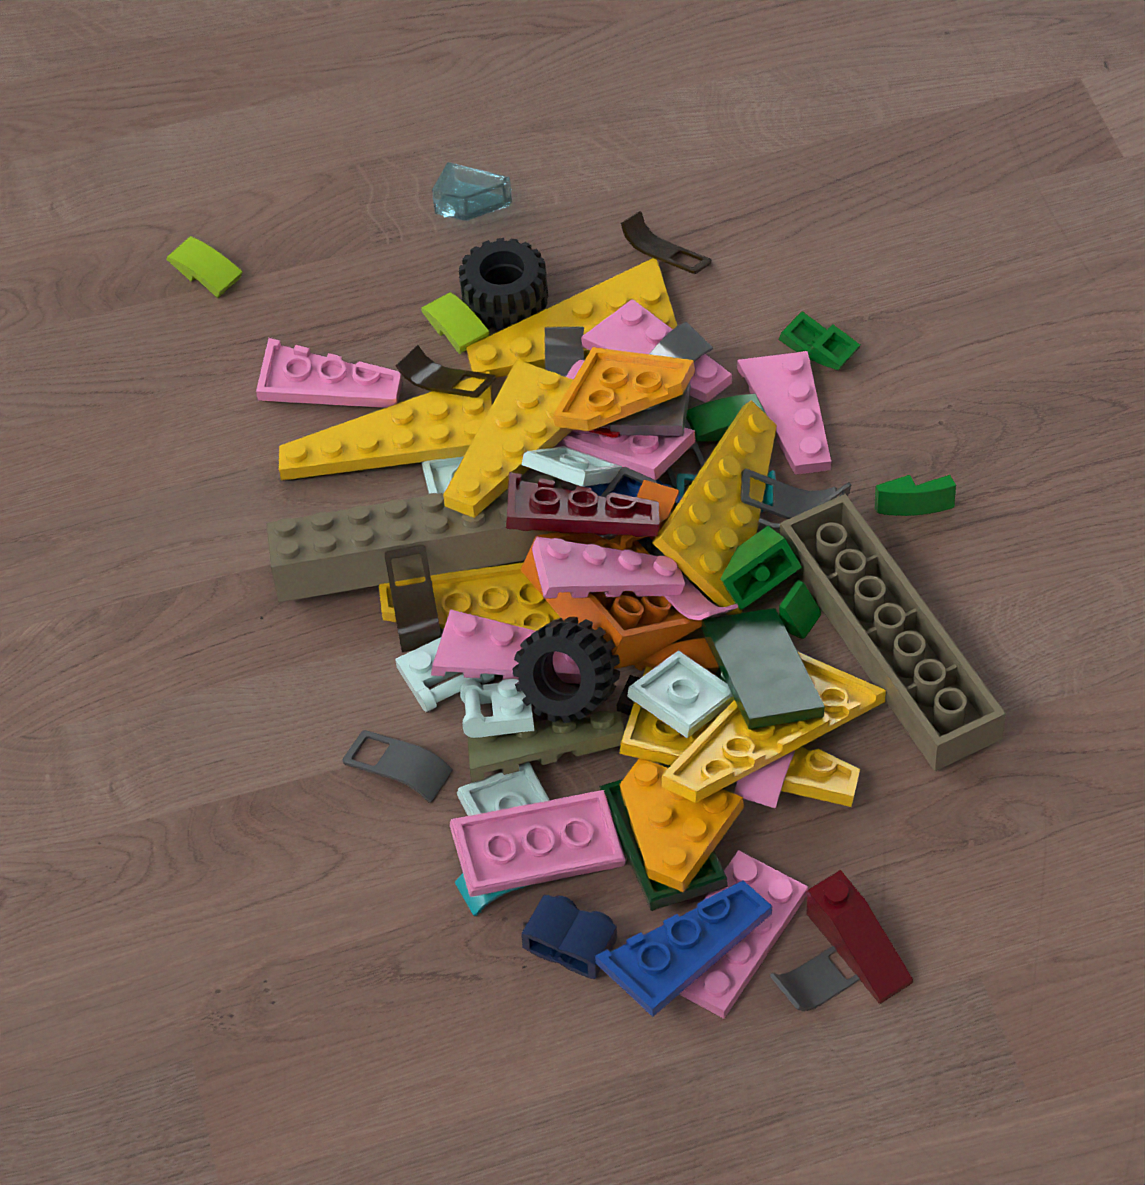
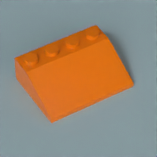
M555 532L536 536L550 539L559 538L568 542L587 545L595 544L600 547L623 551L631 550L636 553L650 555L638 540L632 542V547L621 548L622 535H617V537L611 540L602 538L594 533ZM533 541L521 571L543 596L532 551ZM623 591L620 597H606L604 592H589L587 598H573L570 592H559L556 598H545L563 620L568 617H578V623L587 619L593 622L592 629L596 630L601 627L606 632L603 638L606 642L612 639L616 646L611 650L612 655H619L620 663L614 669L635 665L702 627V620L688 619L677 611L664 596H637L633 591Z

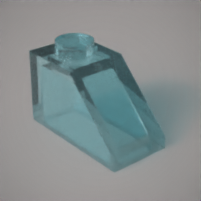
M447 162L432 189L435 213L463 221H468L510 206L512 202L510 177Z

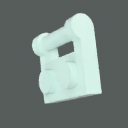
M441 637L395 659L397 669L425 712L436 708V703L460 692V687L465 681L476 680L486 684L494 680V674H480V678H465L463 673L429 689V687L460 673L445 672V676H431L432 665Z
M505 679L499 683L481 685L476 680H467L461 685L460 697L465 703L466 712L462 724L463 731L467 736L479 738L534 731L531 704L525 705L522 701L526 697L524 692H517L515 687L519 680ZM492 703L493 716L484 717L481 714L480 704Z

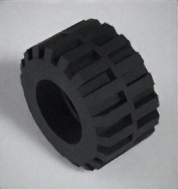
M496 238L497 241L490 242L489 240L482 242L481 247L475 246L470 250L471 255L464 256L462 259L463 265L459 267L462 301L475 313L487 329L496 327V331H501L541 312L548 303V286L544 258H541V253L537 249H532L531 244L527 242L520 244L519 239L513 238L510 241H504V238Z
M568 617L565 620L558 618L532 633L531 636L521 643L522 649L517 651L514 660L519 663L513 667V676L519 677V682L515 684L517 692H524L526 697L522 701L526 706L532 703L536 707L533 711L535 714L541 717L547 713L548 720L557 722L561 718L563 723L572 722L576 718L580 720L607 700V697L613 694L617 687L613 683L620 678V671L614 669V667L620 663L619 655H612L611 650L616 646L612 639L606 642L603 638L606 632L601 627L594 630L592 629L593 622L585 619L578 623V617ZM554 651L564 653L575 661L581 675L580 687L570 686L558 677L553 666Z

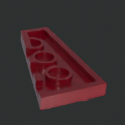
M509 472L506 529L658 537L659 502L617 493H610L607 497H602L591 491L592 488L576 486L575 490L572 491L555 487V481L540 478L538 484L522 481V474Z

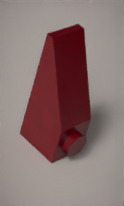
M841 870L807 890L808 917L829 943L835 947L838 954L855 975L860 978V981L879 1004L913 983L912 976L865 898Z

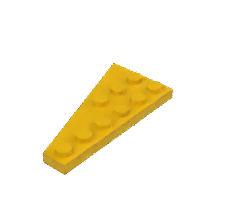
M652 258L467 346V357L471 371L480 373L490 371V374L495 375L496 378L508 376L516 360L544 369L545 327L584 326L585 335L632 299L670 328L674 329L677 327V323L657 259ZM584 348V360L591 350Z
M516 360L443 494L445 507L475 518L508 489L509 472L523 475L530 469L521 465L524 452L553 448L574 430L555 427L553 414L573 379Z
M471 377L460 381L453 388L474 391L486 379ZM492 384L477 398L431 391L279 446V473L281 480L465 456L493 404Z
M752 400L741 408L660 530L658 537L652 542L665 556L673 559L677 563V567L719 607L735 604L720 578L737 547L757 533L761 509L743 503L741 500L742 471L749 469L764 476L768 475L777 427ZM750 477V498L762 502L766 483ZM736 608L726 614H739L742 613V610Z
M523 563L431 575L439 625L442 629L445 628L450 609L535 631L561 617L521 571ZM425 577L396 581L395 585L400 587L422 583L425 581ZM390 583L379 584L383 620L396 622Z
M798 652L825 706L824 717L748 729L734 700L662 774L661 787L696 803L885 702L886 690Z
M646 666L643 676L650 672L652 668ZM634 701L621 741L619 754L671 766L721 713L690 737L686 738ZM800 747L794 752L781 791L852 807L860 769L820 749L809 751Z

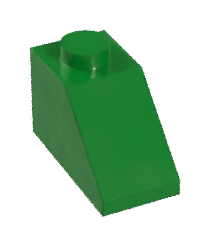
M767 526L737 547L720 580L734 603L738 605V609L742 610L802 568L786 539Z

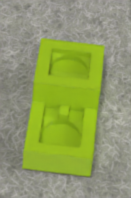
M192 236L170 253L166 259L189 281L192 282L196 278L217 298L241 278L243 272L221 253Z
M451 292L421 307L422 313L439 336L444 334L459 354L465 352L467 346L489 336L488 329L475 313Z

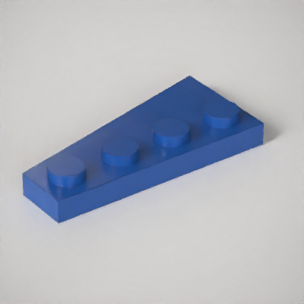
M742 880L697 903L696 909L680 917L676 914L664 920L663 925L645 935L640 932L627 939L625 945L611 952L607 949L595 955V961L608 976L654 1017L772 914V905Z

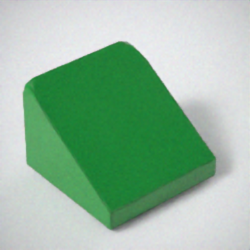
M800 580L795 582L779 605V616L787 632L800 639L806 638L821 616L819 606L804 582Z

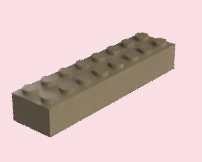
M538 475L534 478L522 480L538 484L539 479L542 478L555 481V487L562 488L560 479L551 475ZM508 489L475 518L445 507L444 493H430L423 497L405 500L395 499L387 503L355 506L346 510L319 512L310 516L293 519L283 518L275 522L266 523L271 569L278 602L389 583L385 561V552L420 545L425 546L431 576L524 561L537 535L555 533L556 531L506 529ZM420 554L391 560L395 582L425 577Z
M846 494L780 523V535L786 539L802 568L796 571V574L804 582L814 600L873 684L886 690L885 701L934 771L1003 739L1006 713Z

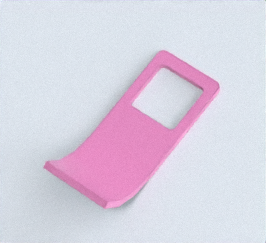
M684 575L685 586L681 594L664 596L685 617L698 621L739 608L737 604L717 607L708 601Z
M795 750L738 780L734 794L743 797V799L776 808Z

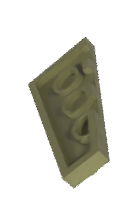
M598 711L580 720L576 718L572 722L563 723L562 718L557 722L549 720L533 721L534 731L479 738L467 736L471 783L485 780L484 773L501 769L503 775L519 771V764L534 760L540 761L541 765L557 762V759L563 753L570 751L576 756H581L621 746L624 735L621 711Z

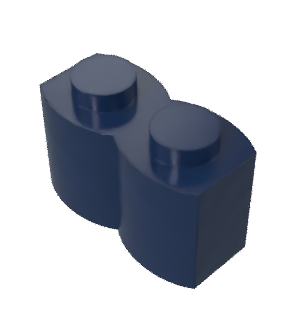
M543 895L521 933L522 947L542 959L559 963L570 971L587 978L596 979L601 968L596 964L595 955L607 949L611 952L617 941V926L613 924L609 916L602 912L593 911L591 913L579 910L576 904L567 897Z

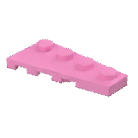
M632 299L583 335L581 342L582 347L589 350L592 347L650 354L655 346L673 329ZM706 354L694 362L695 373L690 380V396L706 403L732 384V374Z
M268 338L256 394L258 401L386 408L398 404L403 381L402 374L399 371L360 361L356 364L342 361L341 356L328 353L327 357L310 353V349L307 347L295 345L294 348L282 346L280 340Z
M808 351L737 360V369L741 377L746 379L750 393L756 394L766 415L777 425L775 432L777 443L794 474L831 470V457Z
M536 537L532 546L544 598H556L559 592H570L573 598H587L589 592H604L606 597H620L623 591H633L637 596L680 595L685 586L682 572L677 567V563L667 556H654L636 553L631 550L623 551L600 547L595 544H580L564 541L559 538Z
M450 609L432 665L431 676H445V672H462L465 678H480V674L503 675V680H518L519 677L513 676V667L519 664L514 660L515 654L522 649L521 643L531 636L535 630ZM554 651L553 666L558 677L565 683L580 684V670L575 661L564 653Z

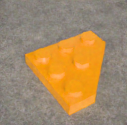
M592 347L553 414L554 425L561 428L591 431L680 396L684 393L695 373L694 361Z
M639 758L620 783V790L644 860L648 878L684 892L743 810V797L721 789L694 803L661 787L662 774L668 769L667 767Z

